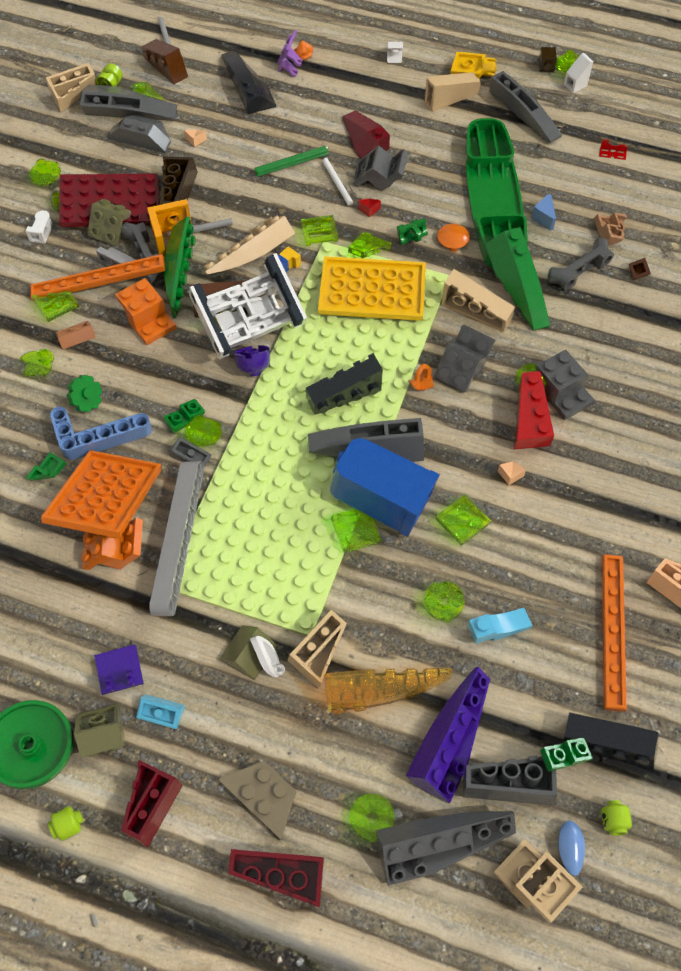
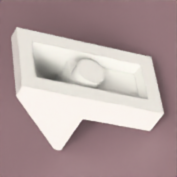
M388 42V63L402 62L403 42Z

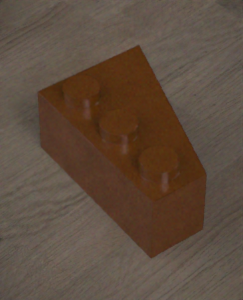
M154 39L142 46L145 60L175 85L188 77L178 47L158 39Z

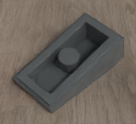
M178 437L169 452L170 457L181 462L201 461L203 467L206 466L212 454L181 437Z

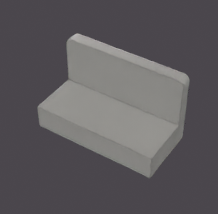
M99 247L96 250L99 262L106 266L136 260L112 247L108 250Z

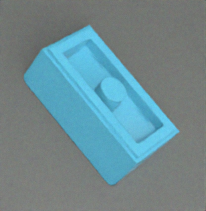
M145 694L140 699L136 718L177 729L185 705Z

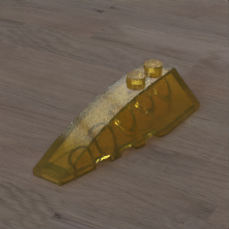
M426 668L423 670V673H418L416 669H406L402 673L395 672V669H386L384 673H375V669L326 673L325 689L328 712L341 714L345 710L353 709L355 712L365 711L366 708L391 704L411 698L450 680L452 668Z

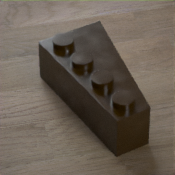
M163 156L161 205L185 199L188 201L198 173L194 158Z

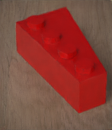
M541 371L523 372L518 387L514 450L551 446L554 439V431Z

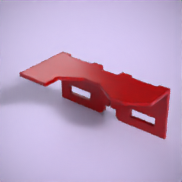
M602 139L599 157H614L615 159L626 160L628 149L626 145L614 146L609 143L610 140Z

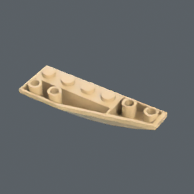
M276 215L273 218L271 216L263 221L264 224L259 227L258 225L251 229V234L244 237L239 243L231 246L227 252L218 255L214 262L211 261L204 265L201 274L221 272L253 261L270 252L295 234L285 216L279 217Z

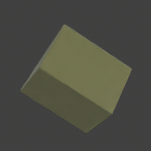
M242 625L219 659L255 680L263 667L260 664L250 638L261 636L268 640L274 649H276L277 645L258 627Z

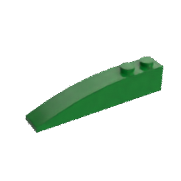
M521 227L503 231L485 243L495 276L501 280L506 292H509L514 304L518 305L522 311L521 314L533 331L550 327L542 289Z

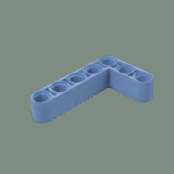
M56 407L50 413L60 449L67 460L84 457L89 450L99 452L146 437L152 432L149 417L144 413L135 414L78 433H74L71 420L65 408Z

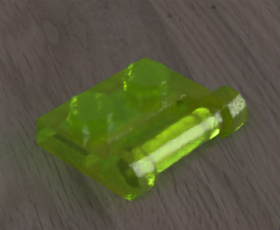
M333 215L301 219L305 246H311V244L339 241ZM330 232H331V234H328V235H321V236H314V237H310V236H309V235H316V234H323V233H330Z

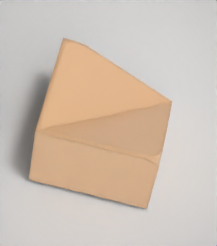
M184 130L185 139L194 147L207 140L204 130Z
M515 462L503 463L498 468V473L508 485L524 477L526 472L523 467Z

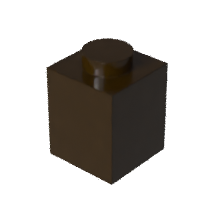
M541 47L539 70L554 72L557 62L556 47Z

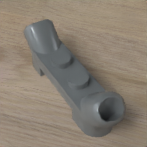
M128 222L122 224V237L135 241L134 246L137 252L140 251V259L159 255H151L146 244L150 240L144 222L136 225ZM165 271L141 276V279L146 278L151 284L158 275L165 274Z
M604 238L596 239L593 243V251L584 254L579 260L571 262L566 268L551 267L548 273V283L560 285L564 290H568L576 285L579 275L596 265L599 269L605 267L614 257V253L608 249V240Z

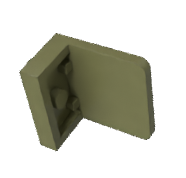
M106 199L93 203L88 235L117 246L120 241L122 223L130 217L131 211L125 209V206L111 204Z

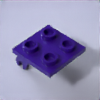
M136 644L94 655L102 695L144 684Z

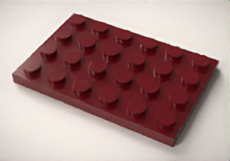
M158 173L60 174V227H89L92 204L101 199L109 200L114 205L125 206V209L131 211L130 217L124 220L122 224L128 222L136 225L144 222L145 226H151L147 208L160 205Z

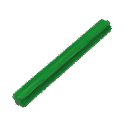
M322 146L255 167L254 172L259 177L329 154L327 146Z

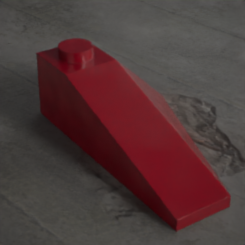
M356 110L343 116L350 140L353 143V149L361 159L377 146H380L385 151L389 150L390 134L380 124Z

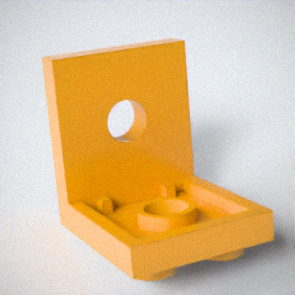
M187 199L147 208L159 255L162 254L164 259L166 250L162 234L171 231L172 227L186 216L190 217Z

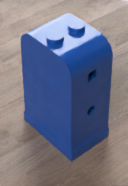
M358 438L352 440L344 452L341 451L336 459L337 464L333 470L334 475L330 492L336 499L408 537L427 504L440 474L428 470L366 439Z

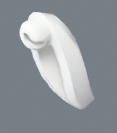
M261 636L250 638L263 669L272 677L283 675L285 667L283 664H280L273 645Z

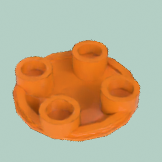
M446 224L437 233V242L449 248L451 252H457L459 248L466 246L470 239L469 231L459 224Z

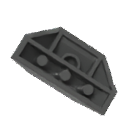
M137 115L125 117L112 128L107 136L110 140L165 153L171 144L162 121Z

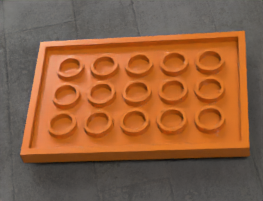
M89 450L42 514L41 521L53 526L120 539L161 472V464Z

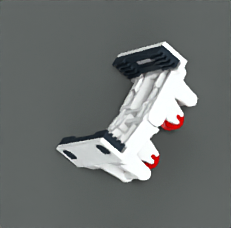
M277 253L266 257L264 267L267 273L245 281L242 285H236L208 296L205 295L200 283L190 287L189 296L219 359L229 356L232 347L251 341V339L259 338L290 323L294 329L304 325L307 316ZM276 292H278L284 305L281 308L274 297ZM243 307L246 308V311H247V313H248V315H249L248 318H247L246 315H245V312H244V310H243ZM229 309V310H227V311H224V312L219 313V314L216 315V313H218V312H220V311ZM214 317L216 318V320H217V322H218V326L220 327L221 332L219 331V329H218V327H217V324H216V322H215V320H214Z

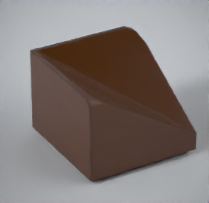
M646 258L629 264L634 280L651 275Z

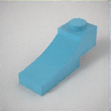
M525 608L506 613L486 614L469 620L468 628L475 644L490 639L495 641L531 629L532 624Z

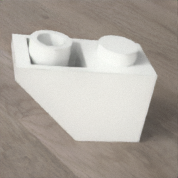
M582 53L566 72L564 85L572 93L588 85L593 61L585 53Z

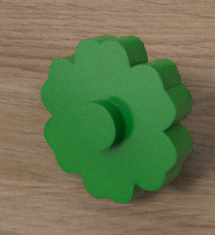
M79 375L78 378H72L67 386L69 392L66 396L69 404L75 406L78 412H90L91 409H97L102 401L100 397L102 394L100 383L94 382L93 376Z

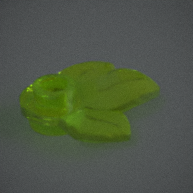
M41 349L38 352L30 351L22 355L20 360L27 364L24 375L33 377L39 373L42 377L46 376L52 369L53 353L48 349Z

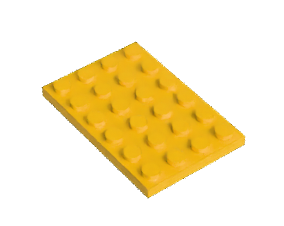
M324 256L318 314L423 321L426 262Z

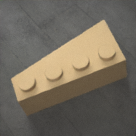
M453 269L444 283L442 306L502 332L505 331L513 318L515 306Z

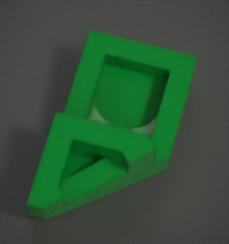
M49 452L40 466L35 465L26 478L30 481L55 478L67 463Z

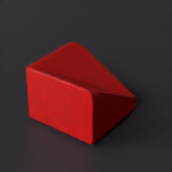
M370 198L361 199L358 201V209L370 217L381 209V201Z

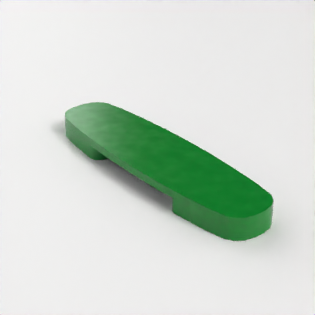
M480 118L470 122L467 129L465 147L466 181L471 216L479 248L485 264L492 268L485 243L503 231L521 227L527 243V219L524 216L521 192L513 161L514 148L507 128L500 120Z

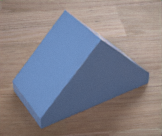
M547 194L534 206L531 218L549 230L554 229L556 221L551 194Z

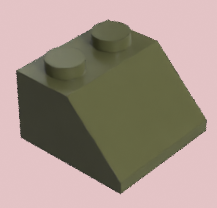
M119 703L76 714L74 736L80 757H91L99 752L114 751L124 746L125 735Z

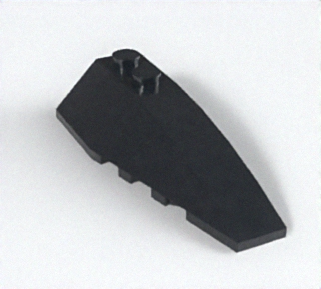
M236 51L221 54L247 114L276 107V103L266 83Z

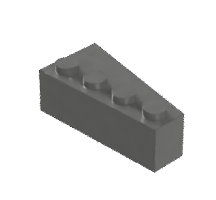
M537 755L529 756L527 759H509L506 762L500 763L489 762L466 766L463 775V797L553 805L557 797L556 770L548 772L542 756L537 757Z

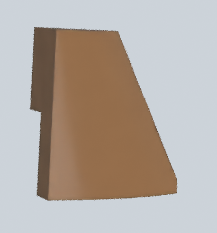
M614 212L611 216L597 214L594 217L599 236L608 240V245L619 243L624 239L623 231L626 225L623 223L627 218L626 214Z

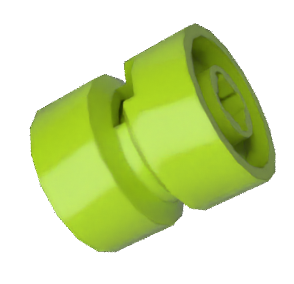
M109 63L96 78V85L117 86L123 78V72L115 64Z

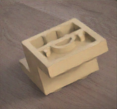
M525 839L493 872L527 909L532 905L549 923H552L582 889V886L547 851L541 856Z

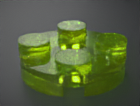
M450 581L435 582L427 588L424 595V608L434 619L448 623L452 619L457 618L463 611L465 604L463 592L455 583ZM439 598H448L447 602L449 604H441Z
M363 795L357 798L351 807V827L363 840L377 841L376 830L394 825V810L390 801L381 795ZM370 812H374L379 817V819L374 820V823H370V820L365 817Z

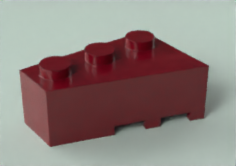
M138 760V771L135 781L133 780V791L130 802L127 804L121 831L130 839L148 848L183 785L175 777Z

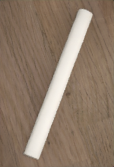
M324 158L322 162L347 205H353V200L327 158Z

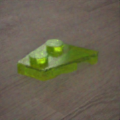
M362 232L349 246L348 253L365 258L380 253V249L383 248L390 250L392 243L370 233Z

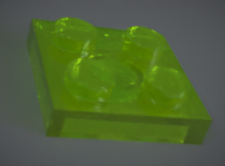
M465 494L436 515V520L461 546L491 523V520Z
M354 509L331 516L344 553L380 544L381 538L373 518L361 510Z

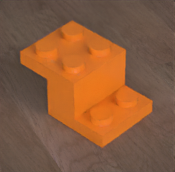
M146 278L115 294L116 299L126 311L129 324L146 345L176 329V324L166 313L163 299Z
M134 518L130 521L120 539L85 532L83 536L84 550L81 554L82 569L90 570L97 564L122 569L138 558L141 554L143 520Z

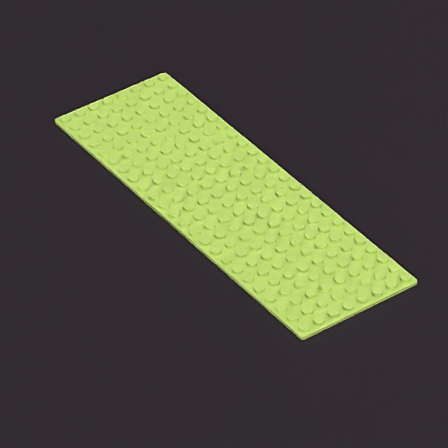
M328 242L322 243L298 294V300L307 319L304 325L295 329L291 323L283 326L270 354L269 366L262 371L195 513L179 592L181 595L305 636L318 624L361 512L336 499L331 494L330 486L334 475L333 470L337 464V457L309 453L308 434L355 424L396 420L410 384L408 380H411L442 301L444 283L449 277L448 274L426 269L423 321L318 314L324 256L391 260ZM374 353L383 369L381 391L374 395L362 397L358 401L346 403L341 407L332 408L325 413L314 415L306 399V387L326 377L330 379L337 371L341 369L346 371L353 367L354 362L358 360L363 362L369 359L368 355Z

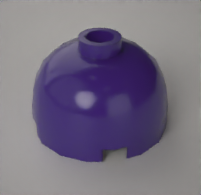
M258 345V349L248 346L236 350L234 353L236 365L239 370L250 374V376L260 375L270 363L269 347Z

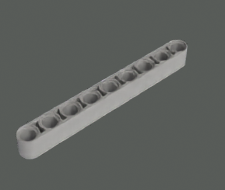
M201 461L181 462L150 600L149 608L152 616H174L176 612L204 474V467Z

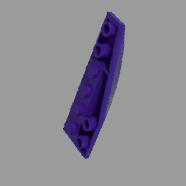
M475 667L440 711L406 774V777L419 789L446 803L451 802L468 765L490 683L489 677L479 667Z

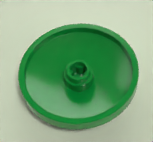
M28 700L16 703L0 713V783L14 789H33L50 782L64 769L73 750L74 738L71 724L60 709L44 701Z

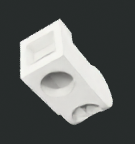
M39 211L35 214L33 226H28L26 229L30 242L46 243L52 228L49 213L47 211Z

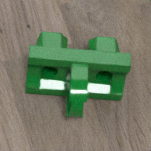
M415 219L410 224L397 226L400 244L413 240L419 242L422 240L421 237L428 235L426 219Z

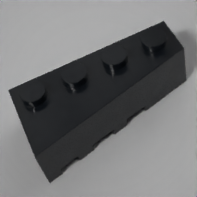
M374 353L368 355L369 359L360 362V360L354 362L352 368L346 371L341 369L332 378L326 377L306 387V399L314 415L325 413L332 408L341 407L346 403L358 401L362 397L374 395L381 391L383 369Z

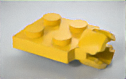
M456 52L450 74L473 72L479 79L482 75L492 77L496 72L497 66L495 62L497 60L486 57V54Z

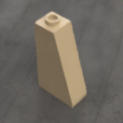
M473 72L427 77L425 104L433 112L479 94L481 81Z

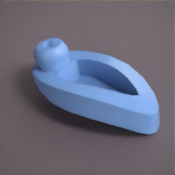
M566 821L562 824L559 831V854L567 872L570 875L576 876L580 873L583 865L585 841L579 826L573 821Z

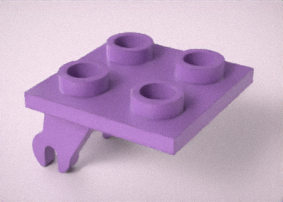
M294 30L292 35L289 34L286 41L288 45H284L281 52L283 56L280 55L277 62L279 64L278 71L280 72L283 68L292 77L297 76L298 70L288 59L293 61L296 66H301L303 61L291 48L297 33L296 30Z

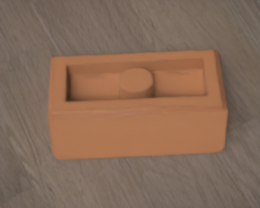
M89 321L55 333L62 349L95 338Z

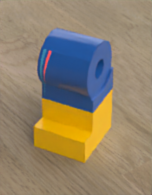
M289 246L278 255L285 272L293 266L296 269L301 266V255Z

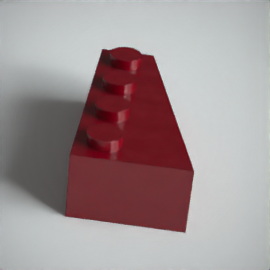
M231 849L228 874L320 907L324 857Z

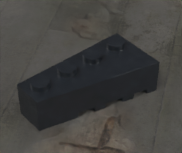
M569 712L564 734L565 741L584 738L589 751L594 754L654 772L659 732Z

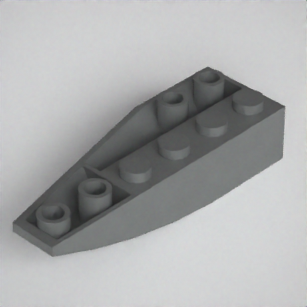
M504 71L491 77L489 92L547 142L552 143L562 137L559 129L531 92Z
M88 85L82 91L80 103L86 115L113 117L137 115L149 119L176 120V104L118 86Z
M421 418L369 422L308 434L309 453L338 457L341 451L344 452L352 440L362 438L409 461H424V435Z
M513 811L460 813L416 820L376 830L378 852L387 885L432 875L515 834V815Z

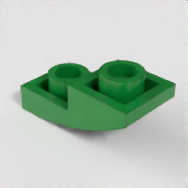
M196 399L181 404L179 410L163 416V422L172 433H175L200 418L205 413V410Z
M584 738L566 740L562 744L547 746L540 750L548 772L593 759Z

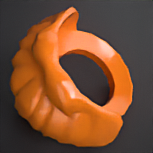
M303 40L297 48L293 49L302 60L311 58L313 55V47Z
M422 364L417 369L414 380H408V382L418 391L433 388L432 369L427 364Z

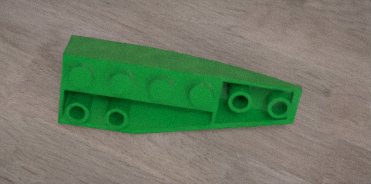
M187 216L172 227L165 256V285L173 318H176L177 312L181 310L180 299L184 297L183 286L187 283L186 273L190 270L189 259L193 257L192 246H195L196 237L193 236L194 225L191 224L190 217Z

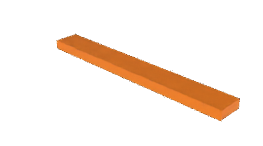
M160 254L31 284L32 301L42 300L165 271L164 257Z
M603 554V710L625 712L627 710L623 556Z

